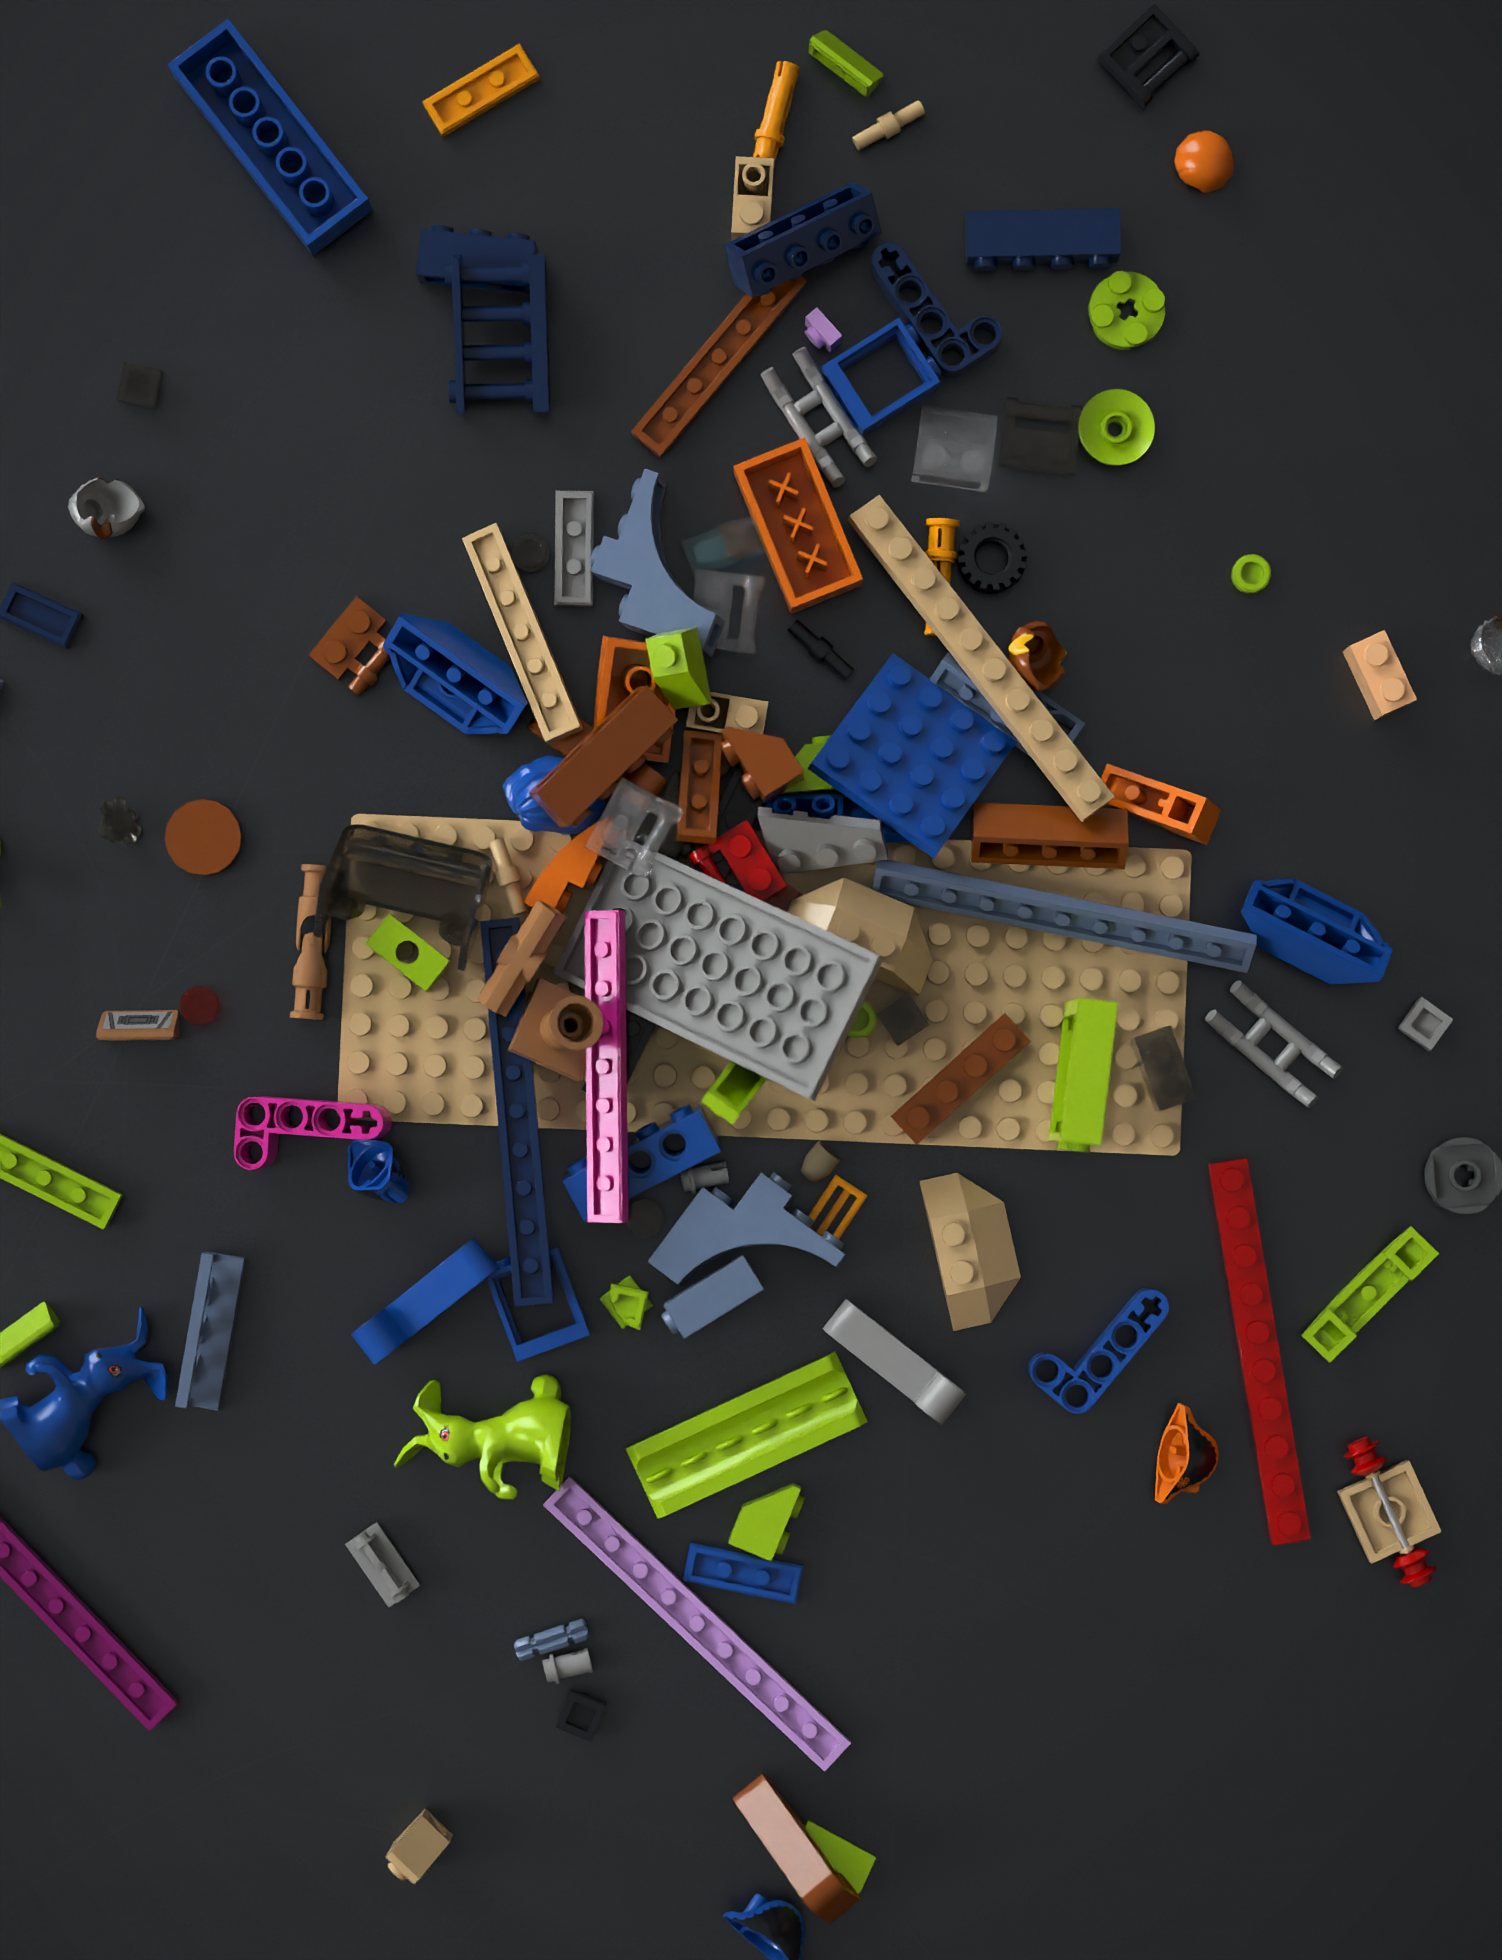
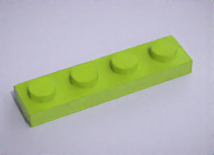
M0 1133L1 1179L103 1230L107 1229L123 1194Z

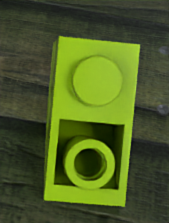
M791 1483L743 1503L730 1534L728 1544L769 1561H772L775 1553L782 1555L790 1533L784 1531L789 1517L797 1519L805 1497L799 1495L801 1486Z

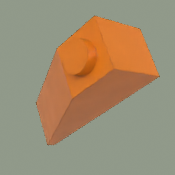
M1110 764L1106 765L1101 776V780L1115 796L1112 801L1106 804L1107 806L1114 809H1127L1128 815L1205 845L1208 844L1222 811L1209 799Z

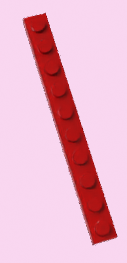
M1248 1158L1208 1164L1270 1542L1274 1546L1311 1540Z

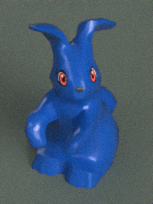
M143 1307L139 1308L136 1340L126 1345L93 1349L84 1355L80 1372L75 1373L66 1367L55 1355L40 1354L26 1363V1371L29 1375L39 1372L48 1374L55 1382L56 1388L54 1391L31 1407L21 1402L17 1396L0 1399V1419L38 1469L45 1472L61 1467L74 1480H81L91 1474L96 1462L92 1454L84 1453L81 1447L88 1438L92 1413L104 1396L120 1392L130 1383L142 1378L158 1400L165 1401L168 1397V1377L163 1363H151L136 1359L137 1354L147 1345L149 1328Z

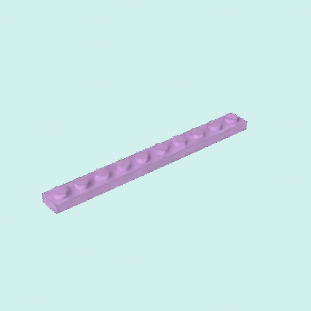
M571 1476L563 1482L561 1491L556 1490L545 1501L543 1506L824 1772L851 1744V1741Z

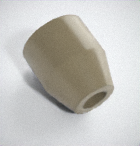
M818 1141L807 1153L801 1173L810 1181L816 1183L829 1176L842 1159L829 1146Z

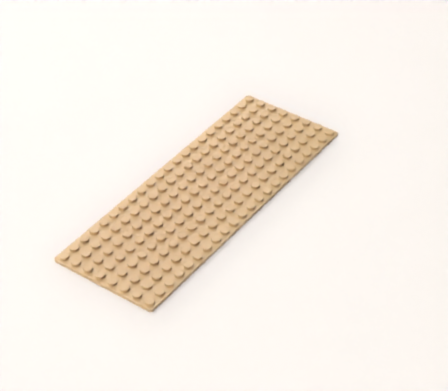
M355 814L352 817L338 1083L339 1102L384 1106L389 1110L392 1122L498 1126L488 1008L477 1000L486 984L480 921L519 917L521 927L532 908L526 905L528 911L513 916L504 887H499L495 875L498 869L489 842L504 838L512 865L518 868L522 880L518 883L525 901L531 888L546 866L560 850L580 833L563 835L547 831L534 832L525 829L521 825V821L377 814ZM616 825L615 827L621 831L619 837L621 835L688 867L691 863L688 855L697 850L700 844L676 841L677 827ZM755 831L767 850L762 831ZM948 839L935 858H932L912 843H886L888 860L1189 921L1192 856L1188 850L1128 847L1125 869L975 863L971 862V840ZM604 849L598 863L604 865L600 876L613 849L611 851ZM877 861L782 874L788 887L763 902L787 912L792 900L841 878H847L871 889ZM731 869L726 879L727 884H740ZM598 880L594 886L588 883L585 890L570 884L568 891L572 892L573 895L563 913L567 918L556 938L547 949L546 953L548 955L533 980L526 984L527 1002L529 999L527 992L532 991L536 980L539 978L554 985L567 982L570 992L585 997V989L553 974ZM910 905L915 908L933 960L919 996H915L876 978L874 979L864 1001L869 1003L876 1012V1026L864 1038L846 1037L815 1101L767 1079L732 1125L723 1117L716 1115L711 1108L701 1102L731 1060L657 1024L627 1085V1132H636L651 1122H656L657 1126L671 1120L669 1114L687 1104H690L691 1108L701 1104L717 1136L915 1144L890 1116L1000 1016L1006 1013L1031 1042L918 1145L1072 1151L1057 1149L1058 1141L1048 1140L1065 1002L1076 998L1118 1002L1102 1142L1101 1146L1091 1145L1090 1152L1174 1156L1180 1151L1187 961ZM388 914L393 915L452 962L429 992L423 990L365 944ZM404 941L397 947L396 955L400 962L411 964L417 960L419 949L415 943ZM533 1062L539 1128L587 1130L586 1092L582 1090L586 1081V1069L582 1079L576 1081ZM371 1117L355 1118V1120L377 1121V1119H372Z

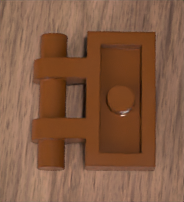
M356 596L308 656L339 681L350 669L357 676L348 685V688L360 696L368 685L372 687L379 679L376 675L390 659V655L386 653L383 646L386 639L379 634L386 625L387 620ZM372 643L378 650L364 666L357 659L369 644Z

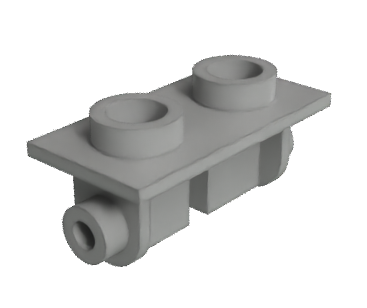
M378 1522L345 1544L388 1608L400 1602L409 1593L421 1586Z

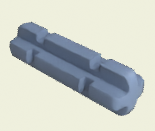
M579 1619L570 1622L567 1627L563 1624L536 1633L534 1638L531 1639L529 1636L518 1639L514 1643V1648L518 1659L524 1661L533 1658L536 1653L543 1655L570 1646L569 1644L572 1641L575 1644L585 1641L590 1637L586 1621Z

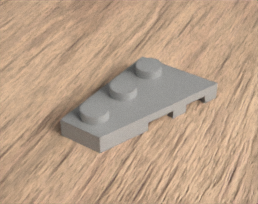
M758 806V819L767 851L781 875L888 860V848L880 820L833 815L830 819L808 817V812L793 810V815L772 813V808Z

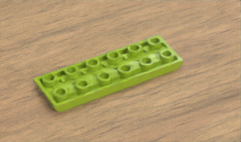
M835 1351L627 1447L626 1451L657 1519L858 1428L868 1421Z

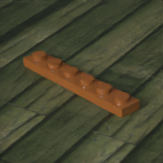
M803 277L787 280L773 287L771 292L762 296L751 297L746 294L632 429L631 434L661 458L807 285V280Z

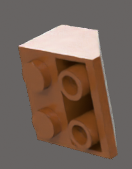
M727 727L722 730L724 741L720 743L721 750L732 767L739 764L745 774L741 776V781L753 800L760 796L764 804L804 779L802 767L783 738L733 727Z

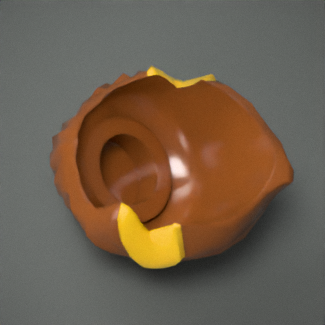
M1032 621L1015 632L1008 648L1009 661L1031 690L1042 691L1057 684L1062 674H1064V667L1060 663L1065 658L1067 652L1058 642L1051 626L1046 622Z

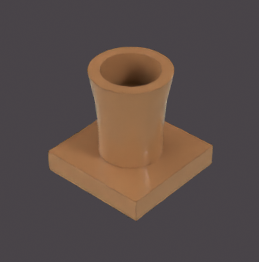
M539 978L534 984L508 1051L573 1080L580 1081L586 1069V1048L596 1043L603 1030L601 1011L590 999ZM563 1022L566 1023L568 1027V1032L564 1030Z

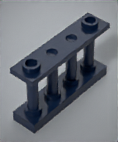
M531 253L529 255V262L522 263V267H462V254H454L451 257V264H445V286L452 287L455 351V380H449V402L456 403L457 413H465L467 410V399H526V402H533V412H549L551 403L546 253ZM522 282L523 286H530V302H523V306H464L463 283ZM524 321V325H531V340H525L524 344L465 345L464 322ZM525 360V364H532V379H526V383L466 384L465 361Z

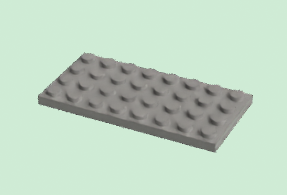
M620 835L584 911L625 910L626 1010L815 1101L884 958ZM584 911L553 974L585 989Z

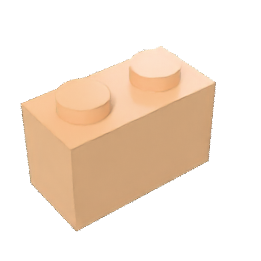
M1385 630L1352 644L1342 651L1374 721L1417 700Z

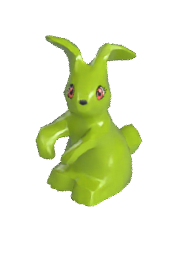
M543 1374L533 1379L530 1388L534 1394L532 1399L518 1403L502 1416L474 1423L459 1415L442 1414L440 1382L431 1380L419 1392L413 1406V1410L425 1423L428 1434L416 1435L401 1450L394 1466L397 1468L406 1464L424 1446L428 1447L445 1463L451 1466L461 1467L471 1460L481 1459L479 1465L481 1480L490 1492L495 1493L501 1499L513 1500L517 1496V1489L509 1484H504L502 1481L504 1464L510 1461L540 1464L542 1482L557 1491H561L571 1432L570 1407L561 1402V1385L554 1376Z

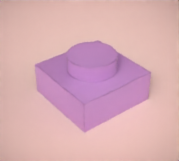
M818 307L805 317V326L808 328L805 334L818 349L824 346L831 353L841 344V333Z

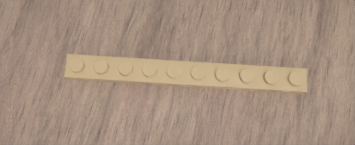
M880 494L852 513L847 521L1080 821H1085L1112 801L1115 797Z

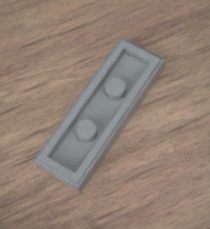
M556 491L555 607H593V573L591 572L592 566L590 561L594 550V491Z

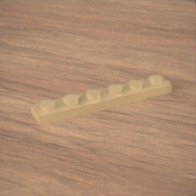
M496 522L463 537L462 540L545 742L550 745L584 730L500 526Z

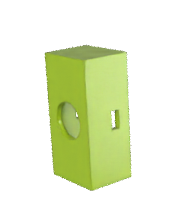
M391 914L387 915L365 943L426 992L432 989L452 963ZM404 941L415 943L419 949L417 960L411 964L400 962L396 955L397 947Z

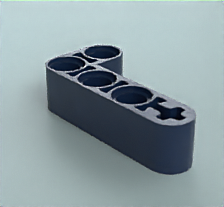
M885 242L874 250L871 261V272L874 279L906 325L910 323L921 340L919 345L927 357L931 356L935 360L942 376L957 378L997 351L1002 338V328L995 318L980 316L958 330L900 245L893 242ZM884 257L888 261L896 260L894 269L899 279L894 285L892 284L894 283L895 274L889 266L881 267L882 258ZM906 287H912L919 292L920 298L913 303H908L900 297L899 292ZM928 318H933L940 323L942 329L936 334H928L922 330L921 323ZM979 329H987L993 333L994 341L987 345L980 344L975 340L974 333ZM948 350H956L961 354L963 361L959 365L950 366L944 362L942 354Z

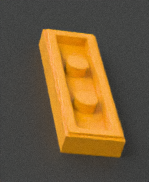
M519 43L422 101V104L441 136L444 137L540 80V77Z

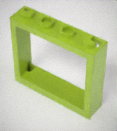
M1076 998L1065 1002L1048 1139L1058 1141L1057 1149L1090 1152L1091 1145L1101 1146L1118 1002Z

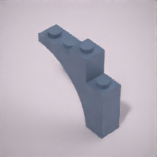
M644 468L642 477L637 478L632 487L631 499L633 501L628 514H624L619 522L618 540L607 536L603 537L601 545H597L593 550L590 561L592 566L591 572L602 581L630 590L629 595L626 594L622 598L618 611L620 616L619 622L627 629L652 637L662 632L698 627L702 653L712 657L725 621L716 613L708 611L691 600L671 572L664 553L661 537V510L668 482L659 473Z
M773 1172L770 1177L760 1173L734 1209L730 1207L734 1200L715 1186L710 1192L702 1187L647 1262L676 1284L683 1286L689 1277L708 1262L723 1254L751 1246L779 1245L798 1248L813 1253L838 1268L848 1255L841 1251L845 1244L827 1230L821 1236L811 1229L810 1226L814 1221L795 1207L791 1213L786 1210L795 1199L788 1192L792 1185Z

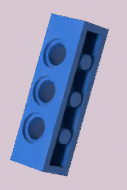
M687 1104L669 1114L671 1120L657 1126L656 1122H651L635 1132L637 1137L628 1141V1199L721 1152L722 1144L701 1104L694 1108ZM672 1133L680 1134L685 1139L686 1145L677 1151L670 1150L664 1143L665 1137ZM636 1151H644L649 1154L652 1162L645 1168H638L631 1163L630 1156ZM583 1157L567 1166L569 1172L564 1174L562 1181L584 1222L588 1220L587 1157Z

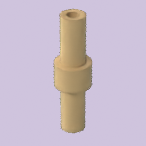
M917 100L894 114L888 112L877 118L876 124L852 137L856 148L861 150L883 137L889 139L900 133L902 126L924 115L925 110L921 102Z
M504 838L489 842L498 869L495 875L499 887H504L513 916L528 911L518 883L522 880L517 866L512 865Z

